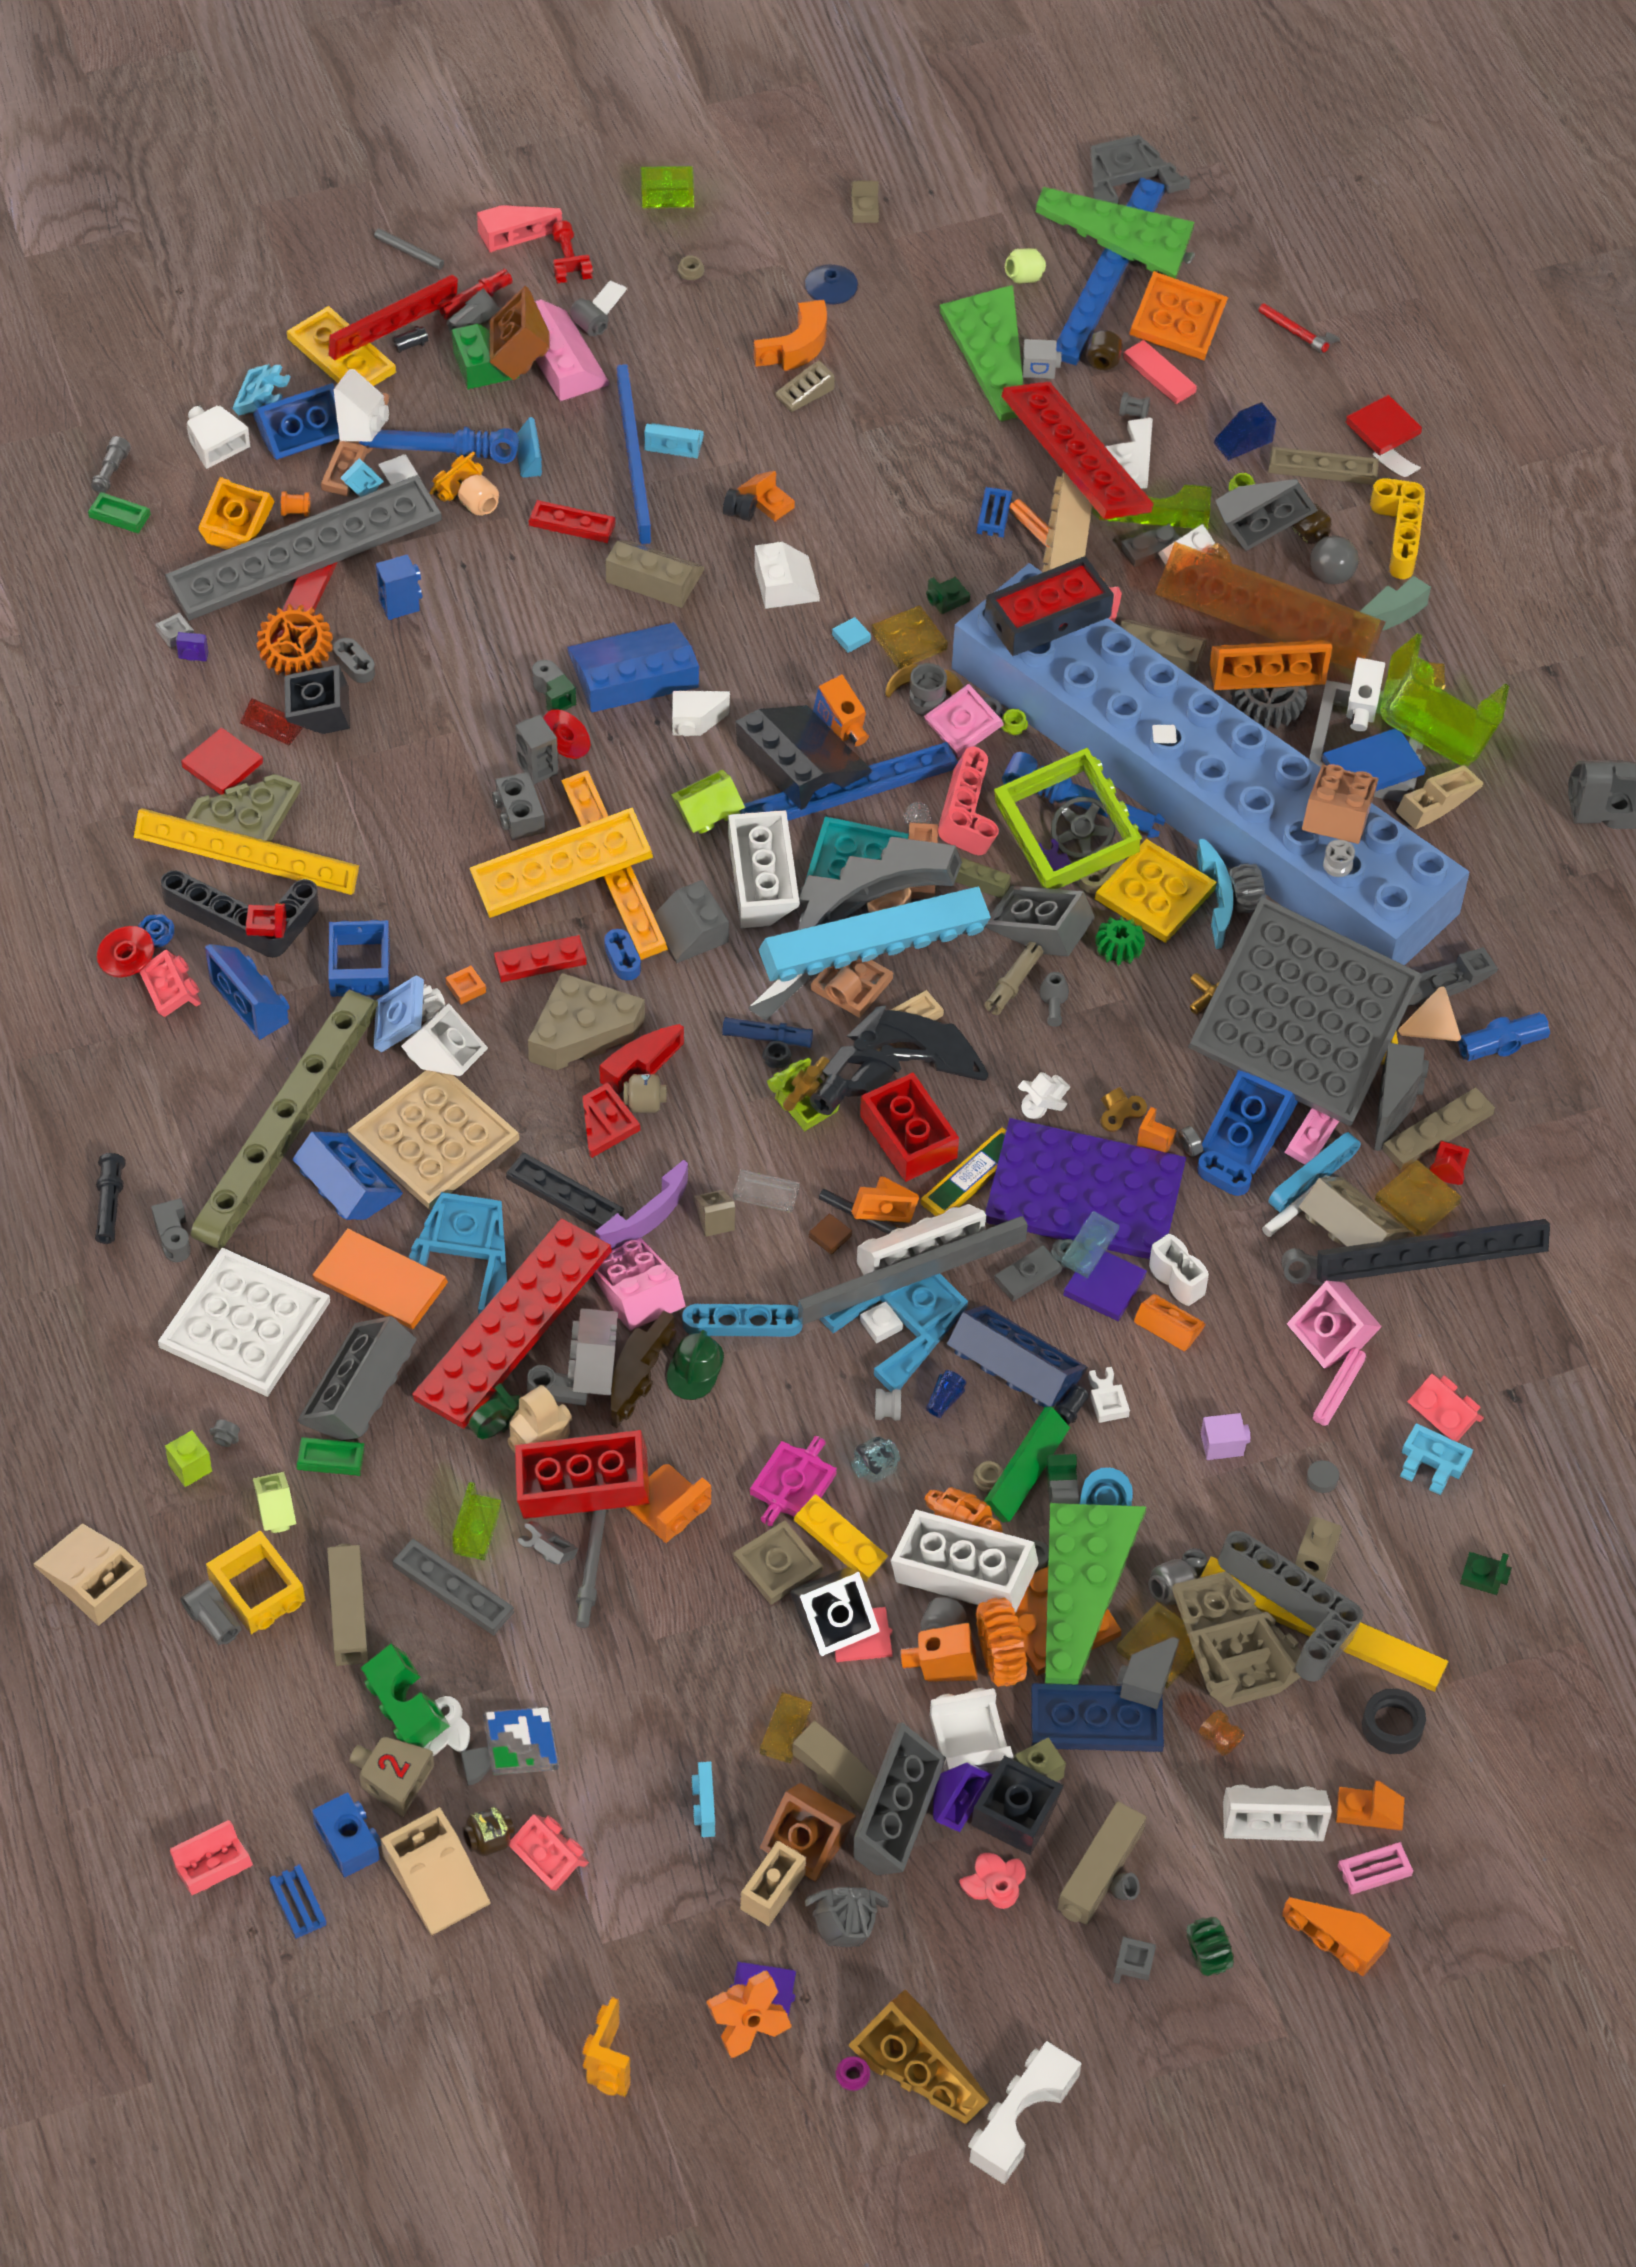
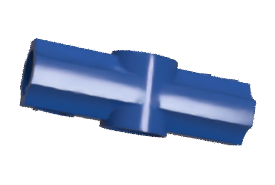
M1540 1012L1511 1021L1508 1017L1497 1018L1484 1029L1461 1035V1039L1458 1041L1460 1054L1467 1061L1495 1053L1503 1057L1509 1056L1517 1052L1522 1045L1548 1038L1550 1034L1548 1020Z

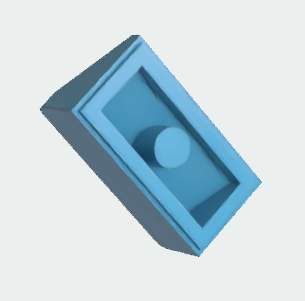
M530 417L517 433L520 441L517 457L521 477L541 476L542 474L541 453L535 419Z

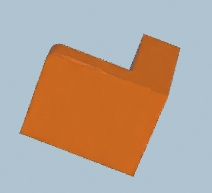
M1150 1107L1139 1127L1137 1146L1168 1153L1176 1138L1177 1130L1155 1122L1157 1109Z

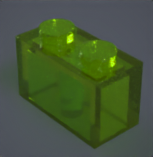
M693 166L641 167L642 208L694 207Z

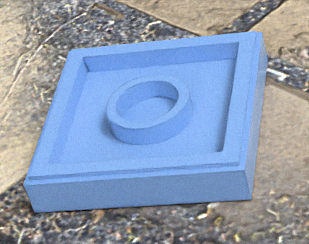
M414 976L377 999L374 1049L383 1052L421 1029L424 979Z

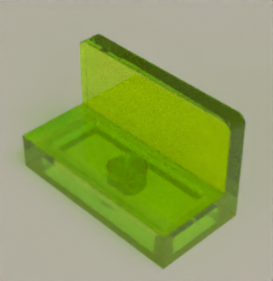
M468 1483L452 1535L453 1550L456 1555L485 1561L502 1505L500 1499L476 1495V1483Z

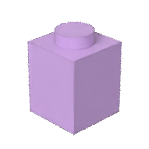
M1241 1413L1203 1418L1201 1437L1206 1459L1213 1460L1244 1456L1246 1443H1250V1430L1248 1424L1243 1425Z

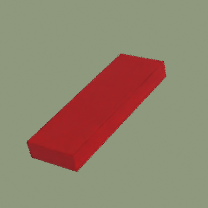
M540 500L536 501L529 518V526L604 543L609 542L616 524V517Z

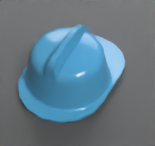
M1111 1467L1100 1468L1093 1471L1085 1479L1080 1504L1131 1506L1133 1498L1132 1485L1128 1477L1120 1470Z

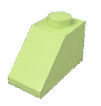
M281 1472L253 1478L264 1531L271 1530L272 1533H278L288 1530L290 1525H295L296 1520L285 1473Z

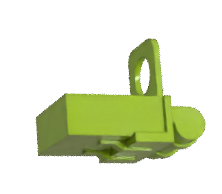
M810 1058L790 1064L788 1068L775 1073L772 1078L767 1080L770 1090L776 1093L775 1099L783 1109L784 1101L795 1089V1086L791 1084L801 1070L806 1072L811 1064ZM819 1077V1079H818L817 1081L820 1082V1083H822L823 1081H822L821 1078ZM807 1095L797 1103L794 1110L789 1111L804 1132L831 1116L817 1112L812 1107L810 1097ZM838 1105L837 1108L833 1111L832 1114H834V1113H836V1112L838 1111L839 1105Z

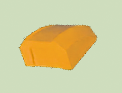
M220 477L199 525V531L208 544L226 550L255 539L275 501L270 493L253 490Z

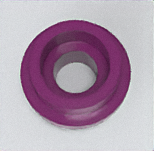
M847 2057L836 2068L837 2082L846 2090L858 2091L868 2084L870 2068L861 2058ZM855 2071L859 2074V2077L850 2079L847 2077V2073Z

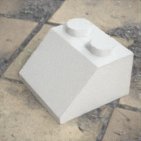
M349 369L334 388L340 441L371 442L377 433L380 432L385 422L388 421L389 409L384 404V395L355 369Z
M784 542L755 545L754 568L765 609L820 601L809 556Z
M449 1003L421 1026V1029L416 1031L401 1046L407 1052L409 1058L421 1069L461 1076L488 1049Z

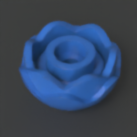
M162 914L148 915L138 925V927L150 934L154 942V948L167 945L174 936L172 920Z

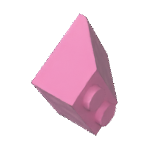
M1326 1281L1287 1323L1317 1361L1326 1369L1346 1358L1351 1349L1357 1348L1360 1350L1382 1327L1344 1282Z

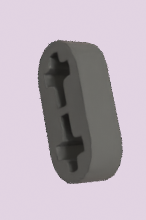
M341 638L334 643L333 652L336 663L355 682L367 683L374 679V660L355 640Z

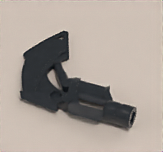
M886 1006L876 1007L846 1036L855 1041L853 1046L841 1047L822 1070L825 1080L810 1097V1103L817 1112L823 1115H831L845 1096L861 1097L884 1086L894 1072L901 1070L899 1061L924 1060L927 1063L933 1061L936 1071L981 1081L987 1080L989 1075L973 1047L954 1024H942L920 1015L885 1010ZM913 1042L922 1050L893 1048L888 1044ZM848 1063L861 1065L850 1080H845L839 1076ZM974 1064L979 1072L973 1071Z

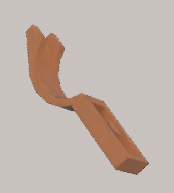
M383 393L384 404L388 405L389 394ZM339 441L321 482L322 490L348 497L351 488L341 479L342 475L359 458L363 461L366 453L371 452L373 448L361 445L359 441Z

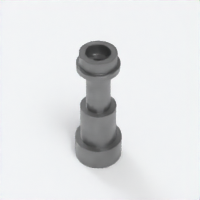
M115 436L111 438L106 448L107 454L102 462L103 468L100 474L92 479L91 487L98 493H106L111 487L109 479L112 473L117 471L121 461L127 457L131 449L130 443L122 437Z

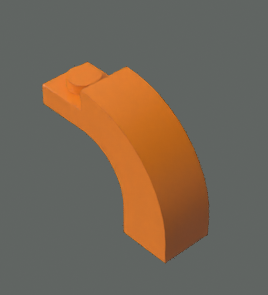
M818 300L798 303L799 327L793 333L783 337L754 340L755 366L782 363L783 370L787 371L801 367L813 360L820 353L826 341L827 309L825 301Z

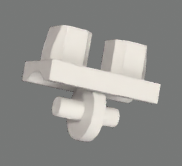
M1042 1072L1038 1074L1033 1082L1023 1080L1018 1088L1030 1094L1026 1095L1022 1101V1112L1028 1118L1038 1119L1045 1114L1047 1108L1062 1111L1067 1105L1062 1097L1070 1089V1086L1060 1076L1053 1075L1051 1078Z

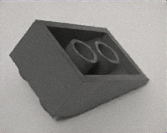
M1297 479L1240 486L1215 500L1226 525L1245 551L1318 511Z
M1011 885L990 915L991 918L985 927L1025 946L1029 942H1035L1036 945L1033 949L1036 950L1038 945H1040L1043 949V954L1069 956L1095 917L1084 891Z
M1388 1043L1380 1082L1374 1148L1376 1151H1381L1383 1144L1391 1138L1413 1109L1417 1095H1423L1429 1060H1424V1047Z

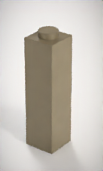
M340 1544L336 1547L327 1548L336 1666L364 1664L369 1660L360 1545Z
M1119 1801L1116 1802L1060 1894L1057 1910L1061 1911L1064 1917L1070 1921L1088 1925L1113 1883V1878L1118 1875L1144 1832L1147 1816Z

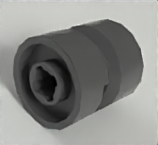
M924 663L915 667L911 672L909 705L918 715H926L945 701L947 674L939 665Z

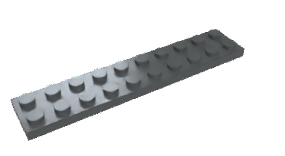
M415 475L165 574L166 581L188 621L439 522L442 520L441 512L419 476Z

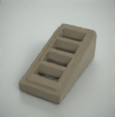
M818 361L775 393V397L792 413L834 390V374L821 361ZM793 393L797 399L794 400L790 394Z

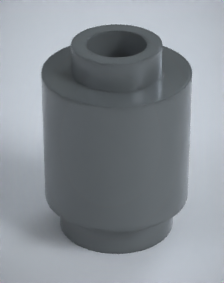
M581 298L572 305L570 309L572 319L590 336H597L605 332L608 327L609 318L592 301Z

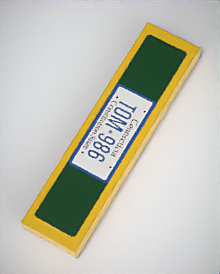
M1001 1127L921 1198V1205L934 1216H938L950 1208H959L995 1176L1006 1129Z

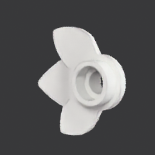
M450 1696L436 1699L435 1702L440 1710L445 1707L450 1708L449 1714L445 1716L450 1727L424 1748L433 1751V1756L440 1752L447 1744L460 1753L465 1751L469 1743L470 1727L461 1718L462 1707L460 1703Z

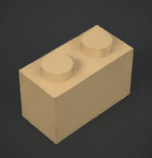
M777 1841L742 1890L741 1910L769 1926L804 1877L806 1857Z

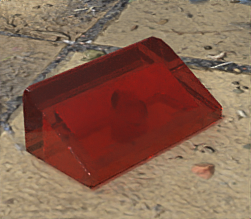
M253 698L250 699L240 721V724L288 746L303 729L301 726L287 722L285 712Z

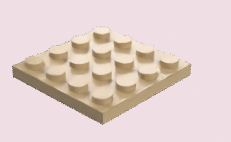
M429 1070L424 1071L348 1129V1136L429 1210L434 1207L441 1192L452 1193L519 1140V1133L454 1075Z

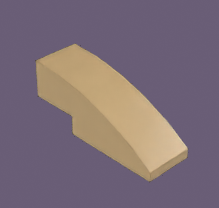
M1463 765L1429 778L1423 788L1405 794L1396 812L1416 830L1456 808L1479 790L1483 782Z

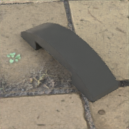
M1484 947L1459 954L1457 961L1422 972L1421 979L1408 1005L1423 1004L1441 986L1445 987L1448 997L1462 992L1489 978L1497 972L1498 968Z

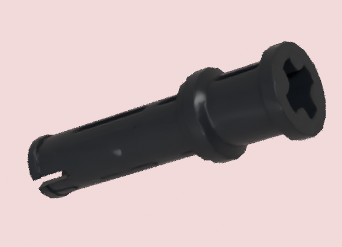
M105 1153L98 1160L101 1171L100 1177L96 1181V1187L100 1192L95 1240L102 1244H110L115 1241L118 1196L124 1187L121 1176L122 1169L126 1165V1159L116 1153Z

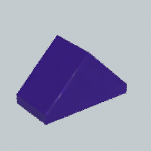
M968 1762L940 1773L934 1789L933 1819L944 1826L960 1832L993 1775Z

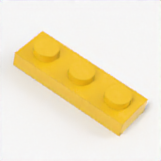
M817 1494L805 1504L793 1519L846 1566L858 1571L865 1582L868 1581L888 1557L886 1553Z

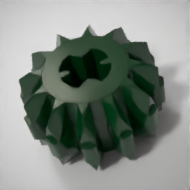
M1216 1917L1201 1918L1187 1926L1186 1937L1189 1942V1948L1191 1949L1196 1966L1199 1967L1203 1975H1218L1233 1967L1234 1955L1231 1949L1232 1946L1219 1919Z

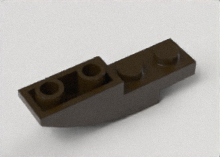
M663 1311L648 1332L636 1327L627 1340L618 1359L612 1380L611 1421L613 1427L618 1428L624 1419L628 1420L632 1416L641 1396L646 1397L653 1385L651 1368L656 1364L659 1352L664 1345L669 1346L676 1335L674 1315Z

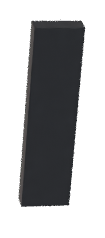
M524 1152L506 1172V1179L596 1230L617 1213L621 1217L624 1214L623 1207Z

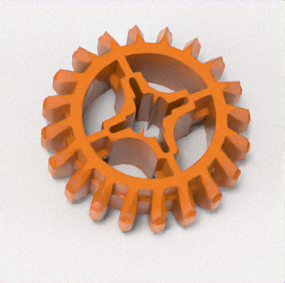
M289 604L287 606L288 611L285 612L278 607L277 616L269 613L267 616L269 622H261L262 631L257 633V639L260 641L256 643L257 649L261 651L259 653L260 659L266 661L268 669L275 667L274 670L278 676L283 671H285V675H291L292 673L310 671L313 667L320 669L322 668L321 661H328L329 654L327 652H332L333 646L330 642L333 640V636L329 632V623L323 622L324 618L321 613L315 615L312 607L304 612V606L301 604L297 610H293L292 605ZM284 629L283 636L273 643L275 636ZM290 635L292 636L293 640H297V642H299L300 648H298L296 643H292ZM317 639L313 649L306 654V648L312 644V641Z
M1006 1598L988 1599L986 1602L980 1603L976 1610L977 1634L985 1667H987L991 1681L997 1686L1015 1685L1017 1682L1023 1681L1027 1674L1026 1650L1018 1617L1015 1614L1012 1603Z

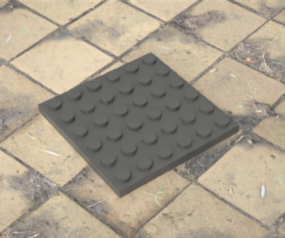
M1261 896L1188 1048L1237 1072L1240 1070L1284 1088L1294 1093L1295 1100L1351 1126L1383 1060L1388 1043H1391L1422 974Z

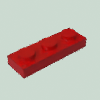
M580 935L494 953V961L501 983L587 965Z

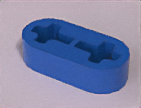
M623 929L610 930L605 935L604 944L605 952L618 978L626 981L637 978L641 972V960L630 935ZM614 941H618L619 944H622L621 950H619L616 943H613ZM626 959L628 965L632 966V968H627L626 965H623V960Z
M1215 1151L1204 1152L1198 1160L1197 1173L1203 1180L1235 1196H1241L1249 1191L1252 1175L1245 1166ZM1212 1163L1216 1164V1167L1213 1166L1211 1169L1206 1168V1165L1210 1166ZM1238 1177L1243 1179L1237 1183L1232 1182V1180H1236Z

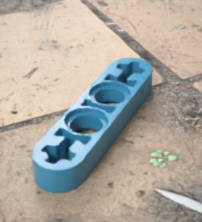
M1349 1132L1343 1134L1279 1185L1271 1194L1268 1203L1279 1213L1282 1212L1312 1187L1318 1178H1322L1325 1175L1330 1176L1357 1153L1361 1142Z
M692 1304L685 1308L682 1315L683 1329L688 1334L700 1333L701 1330H705L708 1336L790 1337L797 1335L803 1327L798 1318V1307L794 1305ZM723 1315H731L736 1321L732 1325L727 1326L721 1324L719 1318ZM755 1315H761L767 1321L761 1326H756L750 1322V1319ZM693 1316H699V1323H693ZM710 1316H713V1324H709ZM772 1316H776V1325H772ZM786 1317H792V1324H786Z

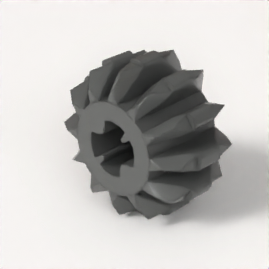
M1240 864L1230 869L1229 872L1233 889V906L1238 913H1251L1255 911L1261 896L1266 898L1264 879L1262 878L1261 870L1256 864Z

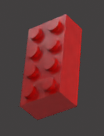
M641 1430L515 1445L517 1503L523 1519L650 1504L647 1447Z

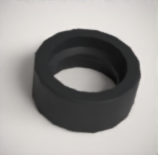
M1398 1688L1379 1691L1367 1702L1362 1719L1363 1734L1369 1744L1378 1751L1387 1754L1406 1753L1412 1750L1421 1740L1427 1721L1425 1708L1420 1700L1408 1691ZM1384 1707L1402 1709L1412 1718L1413 1728L1408 1734L1403 1736L1387 1734L1376 1725L1375 1715L1378 1710Z

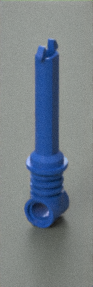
M465 426L464 430H458L455 434L380 430L371 442L359 441V444L369 448L454 452L458 457L463 455L465 458L474 451L477 458H481V455H483V458L487 459L488 455H490V459L505 464L513 461L516 457L520 441L519 436L512 429L502 428L496 432L492 431L491 435H489L488 431H485L484 434H482V431H478L475 434V430ZM504 442L509 444L511 448L502 449L498 444Z
M1017 752L1013 754L1002 776L1003 784L1005 785L1040 769L1038 768L1037 760L1028 753ZM1071 777L1038 792L1040 796L1045 793L1044 797L1048 798L1051 804L1055 802L1062 803L1078 797H1091L1100 800L1095 791L1073 783ZM1091 802L1074 803V805L1087 810L1092 804ZM1125 803L1129 812L1128 819L1131 824H1136L1139 831L1147 833L1148 838L1158 837L1160 831L1152 829L1154 822L1164 826L1165 819L1162 815L1158 813L1156 816ZM1100 807L1097 814L1109 818L1107 813Z

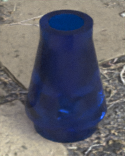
M945 1370L943 1374H939L926 1410L931 1415L941 1418L965 1393L964 1387L967 1384L965 1379L951 1370Z

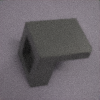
M1123 1937L1113 1983L1119 1984L1121 1975L1148 1981L1156 1945Z

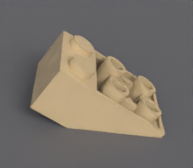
M83 1523L34 1563V1567L98 1626L147 1585L143 1565L122 1546Z
M440 1807L381 1838L384 1859L431 1936L490 1904V1900L457 1834Z

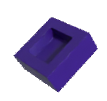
M178 632L176 643L179 659L207 661L208 645L206 635Z

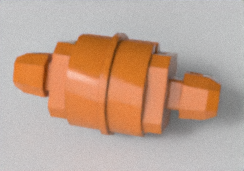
M949 1487L945 1492L930 1490L925 1495L926 1505L934 1511L935 1515L996 1532H1003L1000 1522L993 1518L990 1506L978 1499L974 1494Z

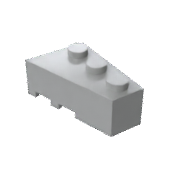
M581 1309L580 1320H573L572 1339L576 1340H571L570 1359L576 1360H569L568 1379H574L573 1392L611 1395L618 1312Z

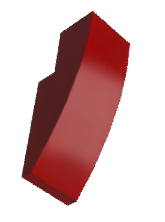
M676 1024L645 1034L617 1050L599 1065L600 1083L604 1085L608 1082L619 1095L624 1090V1082H629V1078L633 1074H655L684 1044V1026Z

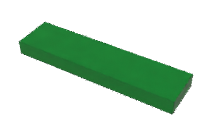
M1045 1407L984 1500L1002 1523L1011 1521L1047 1465L1048 1455L1054 1454L1070 1429L1053 1407Z

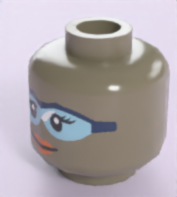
M633 1074L629 1078V1082H624V1104L629 1106L632 1113H657L661 1103L667 1102V1085H661L660 1078L656 1074Z

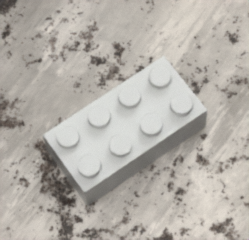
M915 1510L891 1559L895 1580L898 1583L976 1605L986 1602L988 1599L1006 1598L1012 1603L1016 1613L1038 1566V1559L1033 1541Z

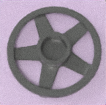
M1078 797L1067 801L1056 811L1051 823L1052 838L1058 842L1059 850L1062 853H1067V856L1083 859L1096 853L1100 848L1111 844L1116 833V827L1109 814L1107 813L1110 827L1094 823L1100 807L1107 813L1100 800L1091 797ZM1077 802L1092 803L1086 814L1079 816L1069 809L1068 806ZM1062 813L1070 822L1071 828L1057 836L1056 824ZM1091 836H1108L1099 848L1091 851ZM1077 838L1079 839L1082 853L1072 852L1066 849L1062 843Z

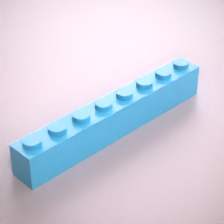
M978 886L765 938L758 950L769 980L780 979L781 982H786L796 978L799 974L808 973V975H814L831 966L843 968L852 961L861 959L862 962H867L875 959L880 954L888 953V955H895L902 952L905 948L912 946L915 949H920L928 946L933 941L941 940V942H948L955 939L958 935L965 933L968 936L976 935L984 930L991 916Z

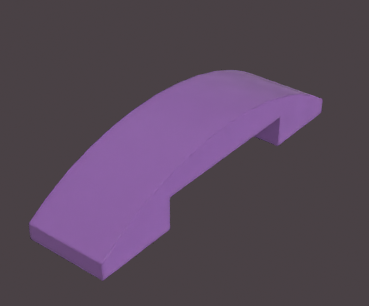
M683 1160L662 1177V1192L629 1219L625 1220L617 1213L595 1231V1236L610 1244L611 1249L623 1246L627 1241L637 1240L656 1228L674 1210L686 1189L688 1163Z

